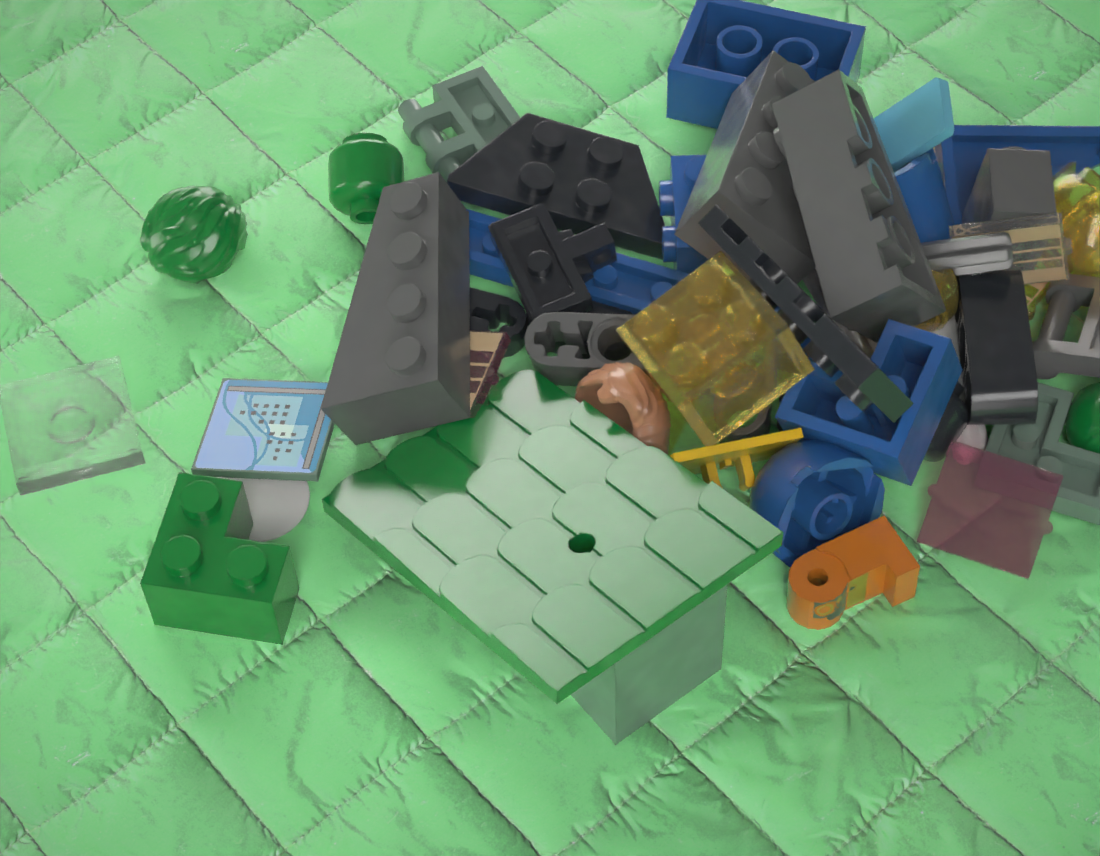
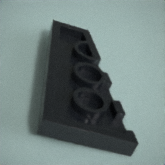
M717 204L698 222L719 246L750 276L751 279L744 285L746 290L770 313L778 306L781 308L773 316L776 322L800 345L808 337L811 339L803 348L806 354L831 378L839 370L843 372V375L835 384L861 411L865 412L874 403L894 423L914 404L797 283Z

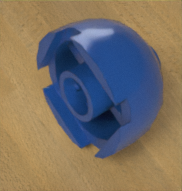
M803 439L789 443L773 454L755 479L750 492L749 508L783 532L782 546L772 553L787 566L791 567L797 558L816 549L817 546L878 519L883 509L885 488L882 479L874 474L870 468L874 466L855 453L818 439Z

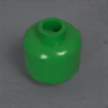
M362 132L347 136L342 141V144H339L329 155V200L337 211L350 216L353 222L373 224L383 187L404 182V164L402 154L398 148L388 143L385 137L375 133Z

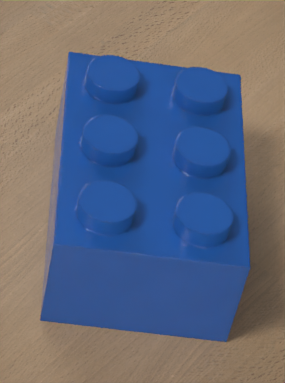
M696 0L668 67L666 118L718 129L732 93L773 50L788 62L801 66L815 82L840 70L857 83L860 76L866 26L742 0Z

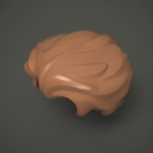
M628 362L605 363L600 369L589 372L587 376L580 380L575 393V399L578 402L585 400L645 445L659 448L668 455L671 418L667 401L663 399L660 387L656 386L640 367Z

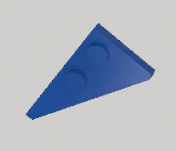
M954 125L953 135L935 146V155L955 223L956 236L963 233L962 214L988 148L1002 149L1017 146L1026 150L1050 151L1054 188L1100 166V126Z

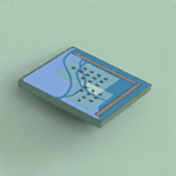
M223 378L191 468L192 474L210 477L318 482L335 425L321 410L328 382Z

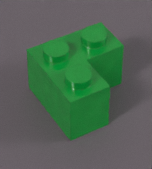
M179 472L140 582L154 625L283 645L299 592L290 546L249 540L253 520L243 481Z

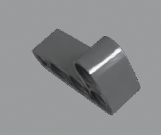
M550 312L535 318L527 327L524 337L525 348L535 371L555 385L577 386L580 380L587 376L589 372L600 369L605 363L628 362L640 367L661 390L711 392L710 408L715 436L720 444L766 435L770 432L774 377L772 342L765 327L756 321L732 318ZM585 340L588 343L589 359H583L582 354H587L584 344ZM556 342H565L566 345L559 347L557 356L550 357L547 355V353L554 351ZM625 342L634 346V350L629 357L621 361H611L603 357L606 349L614 343ZM677 345H690L697 350L694 358L686 363L676 364L665 358L669 350ZM741 347L754 348L761 354L757 362L750 366L734 365L728 360L731 353ZM736 407L751 408L758 415L751 425L743 428L732 427L724 421L727 413Z

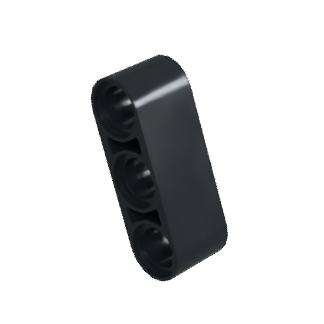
M997 270L955 276L954 316L959 361L963 369L961 379L962 386L965 388L963 391L964 403L970 411V420L967 424H1035L1038 412V382L1021 270Z

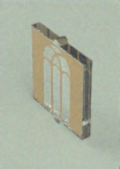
M1062 212L949 226L950 239L997 232L1009 233L1012 239L1014 261L1011 268L1004 270H1021L1024 284L1070 279L1067 255L1072 253V240L1064 236Z

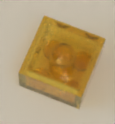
M719 251L616 330L647 375L705 447L719 443L815 370L787 323L722 251Z

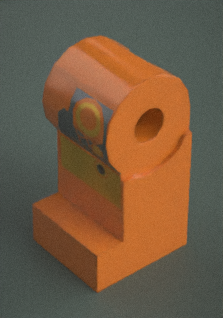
M884 515L817 546L816 549L797 558L789 569L786 607L793 620L803 627L817 630L829 628L840 620L844 610L882 593L892 607L915 597L920 565Z

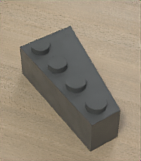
M439 172L383 187L321 406V410L355 445L470 418L469 212Z

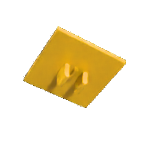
M796 428L671 454L670 457L692 473H701L703 481L707 484L713 481L721 488L723 487L720 484L717 470L736 466L739 489L747 491L755 482L753 462L770 459L773 454L789 443L799 441L804 436L802 428Z

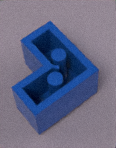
M888 319L871 360L914 403L894 423L874 403L865 412L861 411L835 384L843 375L842 371L839 370L831 378L815 362L801 358L775 415L783 431L802 428L804 437L800 440L818 439L839 446L866 459L874 466L870 467L873 473L912 486L963 370L951 338Z

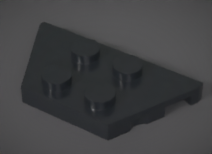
M526 113L448 176L447 184L460 201L507 215L516 214L544 202L556 228L559 230L572 229L574 234H578L605 223L615 242V246L663 260L662 226H665L663 217L660 216L659 205L639 145Z

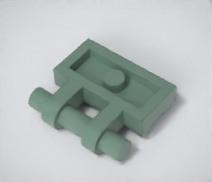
M483 66L432 85L433 104L422 108L417 100L407 99L398 108V113L404 121L403 130L414 145L423 148L427 154L425 161L431 172H439L446 182L451 172L520 119L518 113ZM452 127L458 136L444 140L439 132Z

